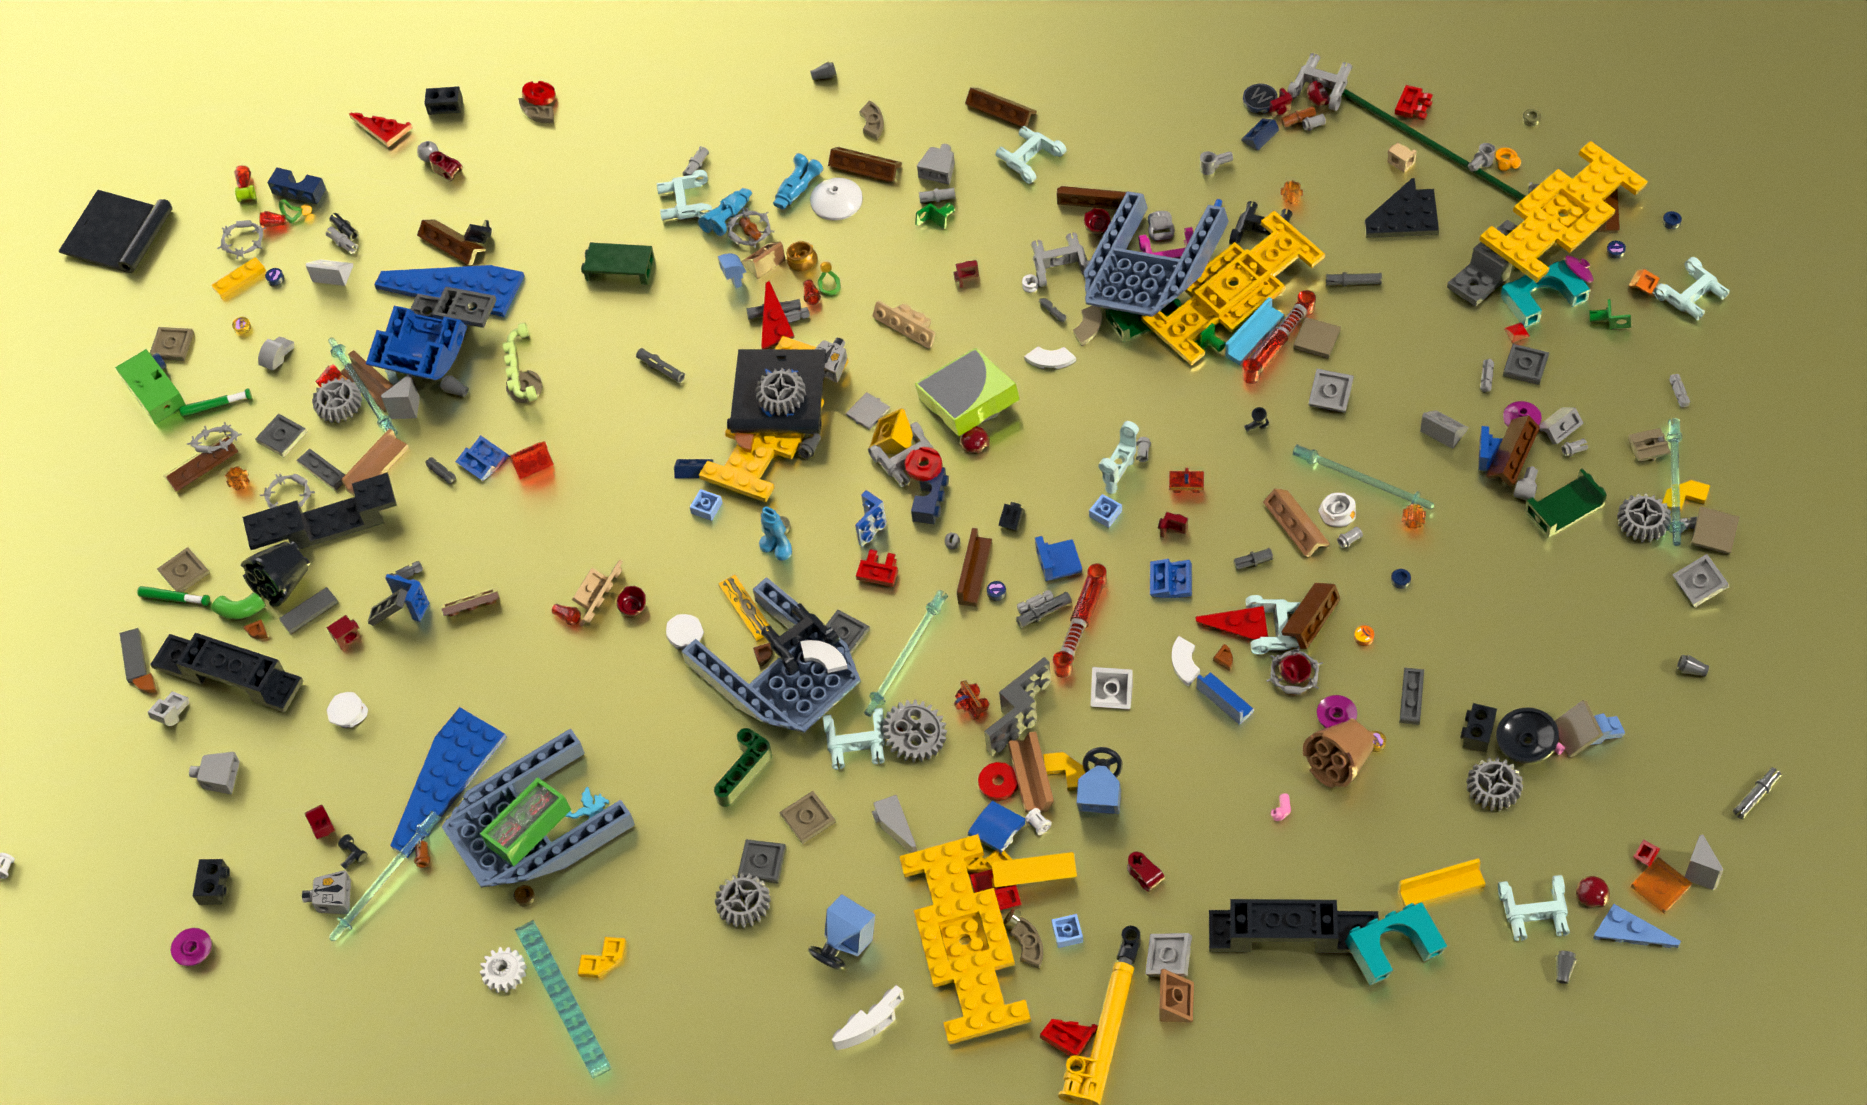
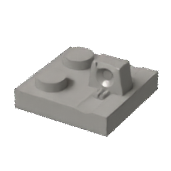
M1317 369L1308 403L1309 406L1346 413L1354 376Z
M1707 554L1673 574V578L1694 607L1699 606L1721 591L1729 588L1728 582Z
M1189 933L1150 934L1145 974L1148 977H1160L1161 969H1166L1179 976H1188L1192 935Z

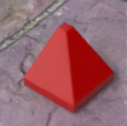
M1521 322L1504 328L1512 343L1529 338L1530 336Z
M1643 839L1633 858L1650 867L1660 848Z

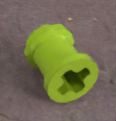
M253 184L245 188L235 187L238 203L246 199L256 200Z

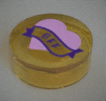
M238 317L233 321L232 327L236 334L243 335L250 331L251 323L246 317Z
M1372 731L1375 737L1372 751L1380 752L1386 746V737L1382 732Z

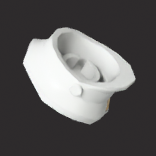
M1331 493L1322 501L1318 512L1327 525L1333 527L1347 526L1356 518L1355 501L1346 493Z
M676 615L667 622L666 636L676 649H684L695 639L700 641L704 634L698 618L692 615Z
M344 692L334 696L327 708L329 722L345 728H352L367 717L368 708L354 692Z

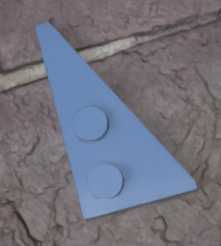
M1613 904L1593 937L1595 940H1600V938L1613 939L1619 943L1629 942L1630 944L1647 946L1649 943L1659 944L1665 948H1678L1681 943L1675 937Z

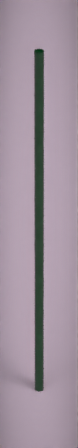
M1344 89L1343 96L1470 171L1468 168L1470 162L1349 90ZM1480 168L1473 172L1520 201L1526 197V195Z

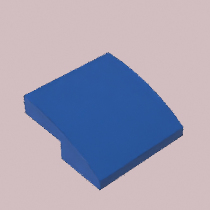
M480 435L470 449L466 447L455 462L484 481L506 461L509 455Z
M1169 559L1151 561L1150 595L1160 598L1192 596L1191 561L1170 562Z
M992 801L975 820L968 831V836L978 834L981 843L1002 853L1013 842V836L1025 825V818Z

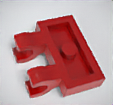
M1406 85L1395 108V115L1412 118L1415 115L1418 119L1425 120L1427 107H1431L1433 103L1431 101L1433 94L1423 93L1422 88Z
M870 549L867 560H860L856 580L893 587L898 573V567L895 566L897 559H895L896 554L888 553L885 564L877 563L879 557L877 550Z

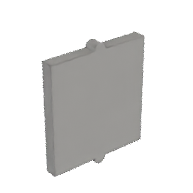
M866 392L850 408L846 415L855 420L856 424H861L870 430L890 410V406L880 401V398H875Z

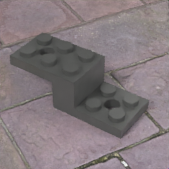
M1506 220L1497 230L1507 236L1517 225ZM1480 242L1473 248L1470 264L1447 283V288L1474 306H1477L1510 277L1512 264Z
M445 286L440 298L417 294L410 309L418 315L441 320L445 316L461 320L465 325L484 328L496 303V297L494 295ZM473 307H477V308H476L475 310H473V311H470V310H469V309H471V308H473ZM428 311H432V313H430V314H428V315H425V314H424V313H426V312H428Z
M1045 657L999 692L1001 712L1005 716L984 731L986 749L991 756L996 752H1001L1009 741L1016 740L1024 730L1035 725L1037 713L1036 703L1033 698L1041 689H1046L1051 682L1050 662Z

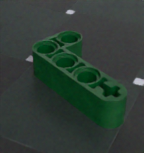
M743 728L737 733L740 750L744 753L714 787L717 803L722 807L730 806L772 758L769 741L749 728Z

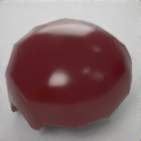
M1314 81L1308 85L1307 97L1314 106L1323 107L1329 104L1330 97L1322 83Z
M1093 208L1088 213L1086 212L1084 216L1086 230L1094 235L1104 234L1111 222L1109 213L1103 209Z
M975 426L961 435L960 444L964 451L981 453L985 447H989L990 438L981 427Z
M637 586L625 587L617 597L618 610L621 614L628 617L639 615L646 606V594Z
M1299 653L1288 655L1279 664L1280 675L1287 683L1293 685L1300 684L1309 678L1311 665L1307 658Z
M1585 877L1576 886L1578 900L1589 908L1596 906L1604 907L1610 899L1609 887L1599 877Z

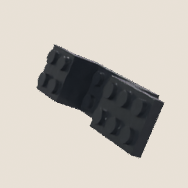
M388 472L352 483L355 497L307 512L302 511L296 500L242 517L250 549H258L288 539L290 543L295 542L300 550L384 524L381 510L397 506Z
M196 632L191 640L169 634L150 664L153 669L201 685L206 677L244 689L252 702L284 713L303 683L302 677L285 672L278 659Z
M1230 899V910H1209V952H1252L1253 941L1315 942V953H1351L1345 943L1349 931L1358 926L1360 928L1366 927L1370 921L1374 919L1379 920L1378 911H1337V900Z

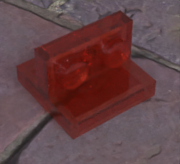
M545 441L538 442L508 455L519 479L554 465Z

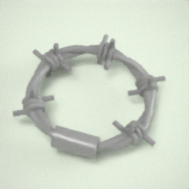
M742 208L743 212L730 218L728 224H726L729 231L728 237L737 245H750L756 248V243L765 239L771 232H775L770 229L767 216L769 212L758 213L756 211H748V208L744 211V208ZM749 215L760 216L761 220L759 222L765 221L767 223L765 230L760 231L763 235L757 241L750 237L749 241H742L739 236L731 231L735 224H739L735 223L739 217L744 216L745 219L748 216L750 219Z
M251 220L236 221V224L228 228L227 226L225 228L222 227L221 246L217 249L222 248L226 253L237 255L236 259L239 256L244 258L243 254L252 252L256 248L262 249L260 246L263 230L267 228L262 229L261 226L252 223ZM252 226L255 228L252 232L256 231L259 234L258 241L252 240L254 243L249 249L243 251V247H241V250L235 248L236 251H232L229 249L232 244L227 245L225 243V237L229 238L228 235L232 236L230 233L234 228Z
M224 422L222 427H214L210 430H207L206 426H204L205 430L203 429L195 439L192 436L193 440L187 443V445L191 444L196 452L211 453L220 448L228 451V445L234 439L237 441V437L242 434H238L237 431L230 427L231 424L228 426ZM210 432H224V435H226V432H231V434L227 435L231 436V438L226 442H221L220 439L219 446L198 445L202 444L198 440L203 436L207 440L206 437H208Z
M276 474L277 479L272 481L268 488L265 487L264 494H260V496L265 497L269 508L276 507L278 502L275 504L270 502L269 497H271V493H275V491H271V488L278 483L280 485L282 482L285 484V479H292L305 486L304 493L299 494V496H304L303 500L299 502L300 507H302L311 493H315V491H310L307 485L308 480L298 474L282 476L281 474L278 476Z
M1299 646L1298 649L1287 651L1282 655H1277V657L1270 656L1273 658L1271 678L1266 681H1271L1274 686L1280 687L1287 694L1301 695L1302 692L1312 687L1319 689L1316 686L1319 672L1318 666L1323 664V662L1318 663L1317 660L1309 657L1306 653L1299 651ZM1299 653L1310 661L1315 675L1312 679L1308 678L1310 681L1306 687L1283 686L1279 683L1283 678L1278 679L1274 670L1276 665L1279 666L1283 657Z

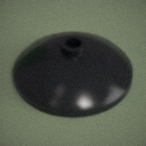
M1526 707L1515 709L1501 719L1497 727L1496 738L1500 750L1511 760L1526 764L1537 763L1548 758L1555 751L1559 741V730L1554 719L1546 712ZM1529 740L1531 743L1526 744L1525 741Z

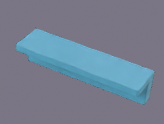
M1268 297L1225 344L1226 358L1241 365L1284 319V314L1272 307V298Z

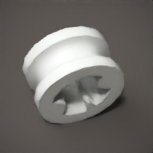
M1032 274L1024 276L1022 279L1024 291L1029 293L1035 292L1039 286L1038 278Z

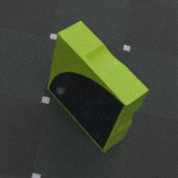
M977 348L972 349L915 383L919 400L933 413L939 415L944 423L958 436L979 425L991 415L999 413L1020 400L1016 383Z

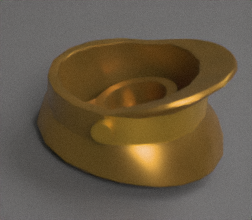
M798 241L791 244L787 249L786 261L793 270L806 271L811 269L817 262V253L813 249V245L808 242Z

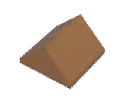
M781 241L768 243L741 262L745 268L759 279L786 260L783 244Z
M1161 969L1160 1021L1193 1022L1194 982L1166 969Z

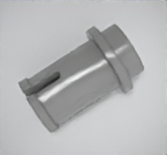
M1323 114L1311 118L1306 117L1305 120H1302L1304 130L1311 131L1314 127L1326 124Z
M1140 437L1136 442L1138 446L1136 460L1146 462L1148 461L1151 442L1147 437Z
M1584 438L1572 443L1565 442L1561 447L1564 456L1572 457L1575 453L1586 451L1588 445H1580L1587 442Z
M1356 526L1349 532L1340 534L1337 542L1340 547L1349 548L1351 543L1363 537V533Z

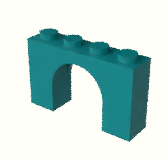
M1565 260L1554 262L1548 266V273L1537 283L1527 275H1524L1520 279L1508 282L1502 286L1501 299L1525 328L1540 322L1542 309L1530 294L1537 288L1549 287L1559 291L1571 307L1588 301L1590 288L1568 267Z
M1422 902L1416 905L1414 903L1408 904L1398 913L1392 911L1382 920L1374 919L1367 923L1366 927H1355L1349 931V935L1345 940L1369 985L1388 978L1393 971L1380 946V936L1383 933L1396 931L1406 935L1413 942L1423 961L1442 954L1447 947Z

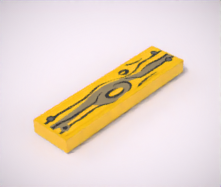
M736 575L718 583L720 589L754 639L758 641L764 638L761 635V631L763 628L768 631L766 626H769V623Z

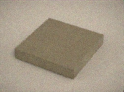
M1305 317L1294 343V349L1329 358L1341 327Z
M158 327L150 354L153 355L157 352L163 360L185 361L194 334L193 329Z
M1701 506L1691 544L1730 555L1739 516Z
M188 547L157 568L161 576L177 592H184L210 573Z
M1582 700L1555 720L1559 729V737L1570 757H1574L1603 736L1587 701Z
M811 791L779 812L780 816L802 844L836 823L835 818L814 791Z

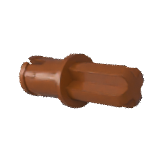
M1312 106L1299 112L1296 110L1295 113L1281 117L1283 127L1287 128L1293 124H1301L1302 120H1305L1306 117L1315 116V108Z
M742 217L739 220V225L744 229L746 235L755 241L761 237L756 224L751 222L749 218L745 217L744 219Z

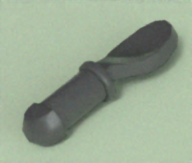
M1046 298L1039 299V303L1051 315L1055 316L1058 321H1066V315L1062 314L1056 307H1053V303Z

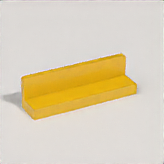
M1073 852L992 862L993 887L1077 877Z
M1474 859L1401 880L1398 893L1404 907L1411 903L1416 905L1421 902L1425 905L1484 888L1486 883L1480 871V859Z

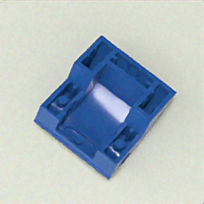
M394 305L386 332L376 330L366 365L438 380L448 372L454 363L462 345L467 325L458 319L444 316L443 320L422 316L415 314L411 309Z

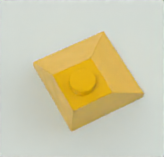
M898 409L878 420L869 448L876 445L877 447L880 446L884 453L897 455L911 447L913 433L904 409Z

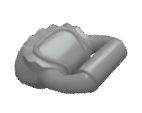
M1156 211L1148 215V233L1151 239L1157 241L1173 237L1175 229L1170 212ZM1170 229V232L1153 234L1154 230Z

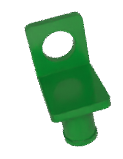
M930 203L916 212L915 225L919 226L928 219H931L942 229H945L947 216L954 213L955 209L950 203H947L940 209ZM926 212L925 216L922 219H920L922 213Z
M1608 299V307L1606 309L1589 310L1590 322L1607 320L1610 330L1632 327L1631 315L1612 316L1610 299ZM1619 320L1627 321L1625 324L1616 323Z
M1213 323L1201 332L1200 341H1195L1202 349L1209 344L1218 352H1221L1226 344L1225 341H1222L1215 335V325Z

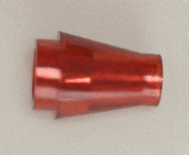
M244 165L237 166L234 171L237 187H248L251 177L249 167Z
M269 211L260 212L259 223L264 228L285 225L286 216Z
M812 280L804 281V301L809 305L818 304L821 299V293Z
M334 364L328 365L315 382L321 388V383L326 384L328 380L334 381L335 378L339 380L343 374Z
M555 604L552 607V614L568 625L577 624L581 618V612L577 607Z

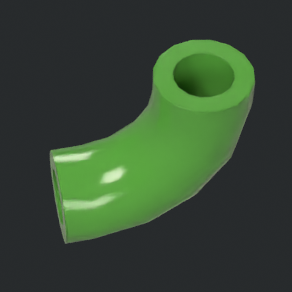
M253 592L245 599L239 601H232L223 595L219 596L214 600L212 610L226 619L240 620L253 616L266 605Z

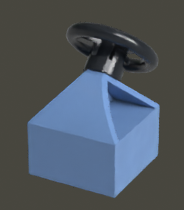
M1093 748L1085 754L1082 762L1085 774L1078 779L1076 802L1078 810L1082 812L1119 814L1121 786L1117 777L1123 769L1122 759L1117 752L1110 748ZM1097 753H1106L1111 755L1112 757L1108 759H1099L1094 755ZM1089 761L1094 763V768L1091 770L1088 764ZM1117 763V768L1115 772L1112 773L1110 771V765Z
M841 894L827 909L824 933L826 942L823 948L810 946L808 948L809 954L831 968L837 970L845 969L846 964L837 957L840 950L855 956L861 954L873 941L875 914Z

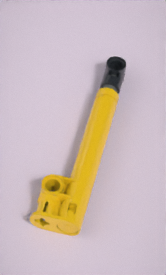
M1129 925L1122 930V938L1117 954L1118 962L1113 965L1090 1058L1071 1056L1066 1062L1063 1091L1058 1093V1097L1065 1102L1077 1105L1101 1104L1134 972V967L1131 965L1135 963L1138 948L1141 945L1140 931L1135 926ZM1130 936H1133V937H1135L1136 939H1135V940H1132V941H1129V940H1127L1126 938H1127V937H1130ZM1074 1066L1081 1067L1079 1071L1071 1070Z

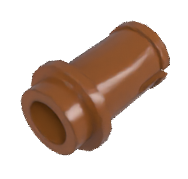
M420 841L421 847H419V842H416L414 863L419 868H425L430 863L428 843Z

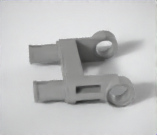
M1311 53L1306 65L1301 67L1295 81L1290 83L1287 92L1295 99L1297 95H1300L1305 82L1312 83L1318 81L1324 87L1333 90L1330 95L1329 109L1337 111L1341 103V95L1348 83L1347 77L1352 70V65L1347 63V66H1345L1346 62H1343L1338 74L1315 69L1320 56L1317 54L1314 56V53Z
M1071 233L1067 234L1066 239L1069 245L1067 247L1044 251L1041 240H1037L1038 246L1036 240L1031 243L1039 287L1047 286L1046 268L1078 262L1081 273L1084 275V271L1090 261H1087L1084 248L1079 244L1076 233H1072L1073 238Z
M917 422L910 425L913 440L916 444L889 459L880 446L873 445L868 448L875 463L879 462L886 473L895 478L900 487H904L910 482L909 477L903 472L906 469L905 459L910 451L917 450L919 447L933 448Z

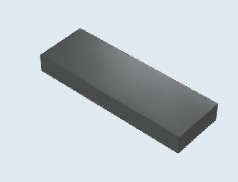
M310 448L296 460L300 466L332 490L336 491L343 485L342 478L345 474Z
M326 587L280 617L279 620L289 634H292L337 604L338 601Z
M400 589L371 608L368 624L374 626L402 609L407 591Z
M139 628L119 633L128 683L133 682V679L147 675Z
M1404 668L1399 723L1420 725L1424 669Z

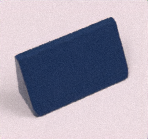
M1262 118L1241 140L1250 147L1260 150L1279 131V127L1275 119Z
M677 459L674 465V477L699 478V474L706 462H713V459Z

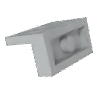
M1561 407L1539 425V431L1546 432L1552 444H1558L1584 423L1575 407Z

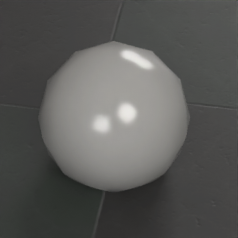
M425 141L418 145L417 155L422 161L430 162V154L439 150L434 142Z

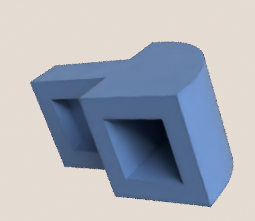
M731 253L718 256L720 268L726 280L731 279L735 288L741 287V279L746 270L740 258Z
M1604 713L1594 716L1603 736L1591 745L1602 744L1605 739L1622 738L1625 731L1617 716L1606 717Z

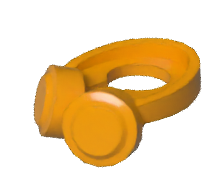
M1500 148L1495 153V159L1501 171H1507L1509 168H1519L1521 160L1513 149ZM1502 155H1510L1511 157H1509V160H1508V159L1502 158L1501 156H1502Z

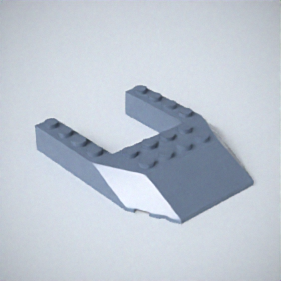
M1127 191L1084 271L1086 304L1153 317L1201 277L1229 222L1225 207L1207 206L1181 258L1177 259L1126 250L1148 209L1143 194Z
M767 577L753 588L755 601L785 627L790 629L801 621L792 612V609L798 603ZM817 632L803 640L825 642ZM841 638L833 647L842 654L848 669L828 673L821 663L805 661L801 643L789 650L799 667L798 672L791 675L784 667L782 660L778 658L750 684L697 639L693 640L682 650L685 663L739 710L761 722L803 733L861 682L848 645Z
M571 728L468 790L463 796L464 799L460 805L455 807L451 817L442 825V829L481 888L528 881L565 869L635 825L631 813L624 803L619 800L553 842H550L548 837L545 836L514 867L485 844L480 833L537 777L543 780L585 754L581 742Z

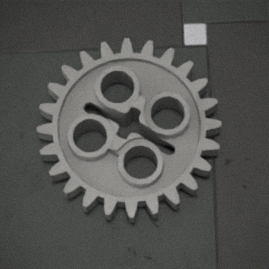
M916 699L913 704L906 700L905 706L901 702L898 703L897 708L893 706L891 712H887V718L883 721L882 731L886 732L883 735V739H888L886 746L892 745L891 752L897 750V757L903 754L905 755V761L908 757H912L913 762H915L916 757H919V760L923 762L924 756L931 759L932 754L936 756L938 749H942V743H945L946 740L944 736H946L947 730L944 729L946 723L941 722L943 715L937 716L938 709L931 711V704L928 707H924V701L918 705ZM911 716H916L919 720H914ZM897 728L904 729V732L898 731ZM925 730H930L932 734L926 733ZM911 742L918 743V746L912 745Z

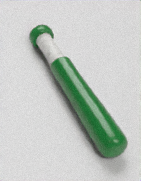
M247 388L245 391L237 394L224 395L179 407V412L181 416L185 417L227 405L236 400L252 399L251 391Z
M139 586L137 589V595L143 598L184 603L188 601L200 603L203 606L210 604L209 595L195 596L184 592L148 586Z

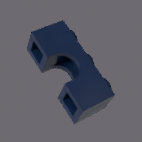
M276 167L267 182L272 194L301 200L306 203L318 204L326 191L322 178L306 175L301 182L296 183L291 170Z
M942 467L939 475L932 480L919 481L921 491H927L930 494L926 496L915 495L911 509L912 522L935 525L936 517H940V502H943L945 498V491L943 490L944 487L948 486L949 476L946 475L945 467Z

